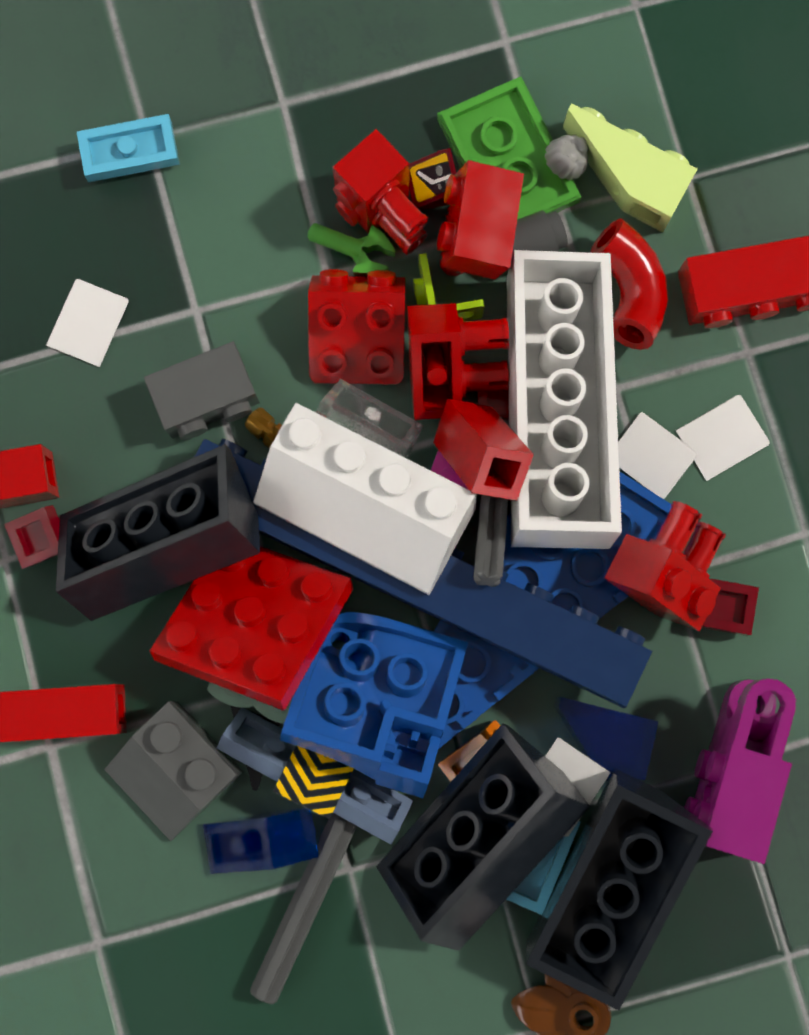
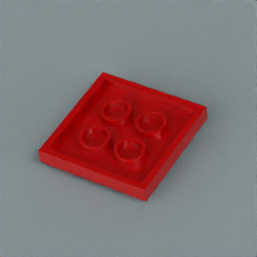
M260 547V553L195 579L151 647L150 653L156 662L285 711L353 591L352 580L350 577Z

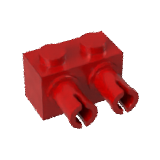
M375 129L333 166L335 182L333 191L338 201L335 206L341 216L351 226L359 223L367 233H369L371 225L374 227L381 226L403 250V253L409 255L426 239L427 233L422 228L428 222V217L422 214L408 199L409 162Z
M468 160L455 175L451 174L449 176L444 193V203L450 204V207L447 209L449 215H446L447 221H443L437 239V250L442 251L440 254L442 260H439V264L446 274L458 276L468 273L497 279L510 268L524 173Z
M456 303L407 306L414 420L441 418L447 399L462 401V397H466V392L509 391L507 360L464 364L462 356H465V351L509 349L507 318L463 321V317H458Z
M673 501L671 509L655 540L650 539L646 541L626 534L604 578L654 615L700 632L707 616L711 614L715 607L716 597L721 589L709 579L710 575L707 573V570L726 534L710 524L700 522L702 514L698 513V510L684 503Z

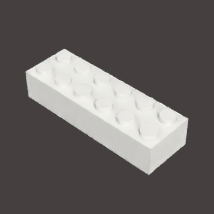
M514 250L511 266L507 273L509 427L531 450L534 456L518 500H510L511 547L610 549L622 532L611 254Z

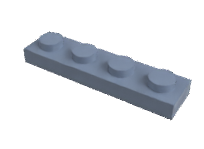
M241 707L223 733L217 749L278 782L296 745L280 740L282 728ZM353 769L333 813L383 841L392 844L413 800L393 789L376 785V780Z

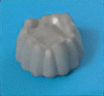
M564 135L554 139L546 147V164L559 178H566L567 180L577 179L586 170L588 147L584 137Z

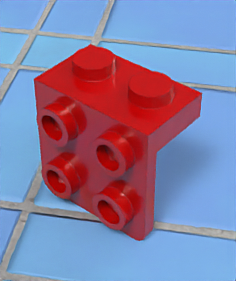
M328 269L321 271L320 276L312 275L308 289L309 377L313 382L399 384L403 380L406 277H396L395 272L388 270L370 271L367 273V276H348V272L345 270Z

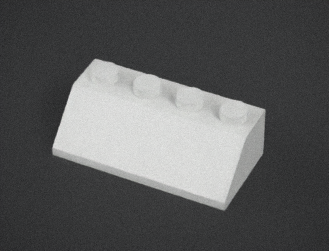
M295 403L270 447L253 503L430 595L476 510V494Z

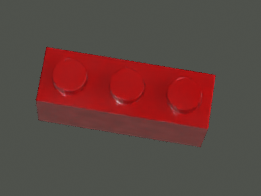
M809 235L686 258L678 270V276L689 325L704 323L705 328H717L732 323L733 317L750 314L752 320H760L779 314L780 308L796 306L797 311L800 312L809 311Z

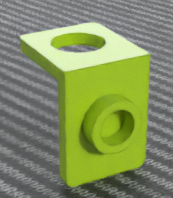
M419 254L421 278L413 279L416 304H436L427 254ZM483 299L456 303L458 317H463V321L476 320L483 317L485 308Z

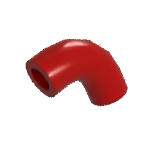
M619 218L603 230L593 244L590 253L611 254V274L618 284L621 298L613 316L614 338L626 347L644 350L653 345L662 327L668 304L666 275L656 252L640 233L626 221Z

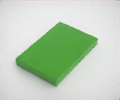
M521 76L437 113V121L460 168L468 160L524 173L518 219L541 210L545 211L546 214L552 211L558 213L580 203L581 195L573 179L559 178L546 164L545 149L553 139Z

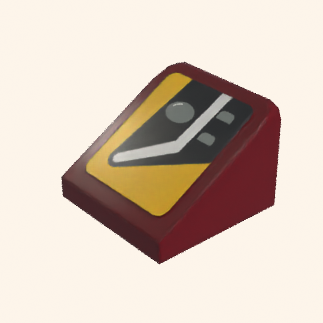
M450 148L439 150L409 164V192L411 201L420 211L449 205L444 203L445 188L449 176L456 174Z

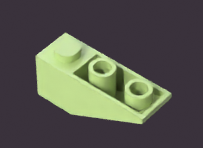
M571 103L563 128L568 135L584 137L588 147V164L623 212L663 232L693 179L697 168L689 165V161L683 155L671 150L663 151L649 144L641 133L632 129L622 130L607 122L605 117L597 110L589 107L580 108Z

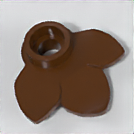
M546 974L544 976L546 985L526 988L511 1001L512 1008L518 1019L530 1030L537 1032L536 1035H606L611 1025V1011L608 1005ZM577 1011H589L594 1019L593 1025H581L576 1017Z

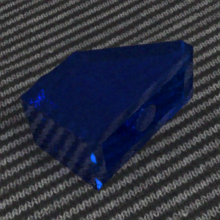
M556 697L554 708L581 752L611 772L606 781L609 780L614 768L637 779H646L658 721L563 697Z
M307 808L278 810L203 824L211 874L274 870L319 857L312 813Z

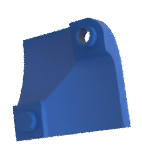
M357 612L340 613L294 693L281 731L280 740L343 763L376 780V785L424 798L447 722L468 642L377 615ZM337 640L345 642L341 650L334 648L331 643Z

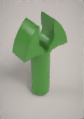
M318 223L312 224L308 231L309 241L351 256L356 264L353 269V276H367L368 272L374 270L389 271L388 266L369 260L366 253L378 250L395 258L393 245L384 233L371 225L368 236L359 239Z

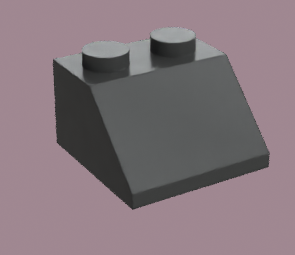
M168 701L127 741L105 768V771L170 841L178 836L243 773L242 769L226 753L217 749L218 744L178 701Z

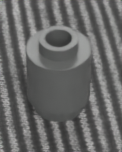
M541 210L517 219L513 252L514 250L559 252V249L568 246L565 227L556 211L546 214L545 211Z

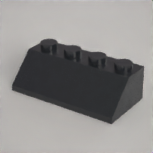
M224 444L60 515L56 593L90 621H93L259 554L258 513L230 448Z
M503 723L376 867L420 940L459 951L591 806L561 769L510 726Z
M614 768L553 888L543 914L539 915L527 939L526 965L619 1011L713 832L712 828L661 790Z

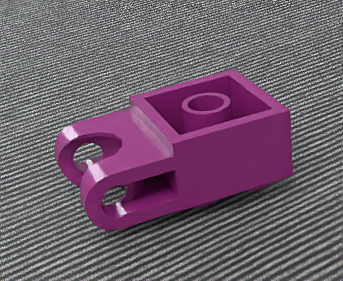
M741 680L729 686L723 698L709 749H702L697 759L695 777L699 778L700 781L695 798L688 797L684 805L685 809L712 828L713 832L706 844L707 847L764 865L792 763L783 761L782 758L796 711V698L793 691L779 680ZM776 697H777V699H778V701H779V703H780V706H779V710H778L777 713L775 714V710H776ZM757 699H758L759 702H760V708H759V710H758L757 713H756L755 711H756Z

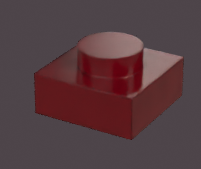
M54 505L42 507L4 524L22 569L34 566L58 555L60 520Z
M711 578L710 580L721 589L716 597L715 607L711 614L707 616L702 628L751 636L759 587Z

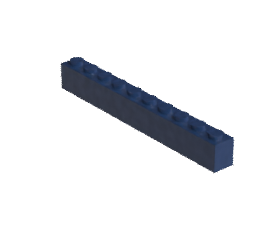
M222 438L219 445L203 439L195 457L226 444L234 456L251 499L254 502L267 459L264 458L262 464L259 465L245 458L247 450L229 440ZM254 504L258 513L260 534L623 709L627 707L653 652L643 647L646 639L631 630L618 626L614 633L597 625L600 617L580 606L572 604L570 610L567 611L551 603L554 595L538 586L527 583L523 590L506 582L509 574L503 571V576L498 586L478 585L473 579L474 566L461 560L464 553L457 548L452 552L430 595H427Z

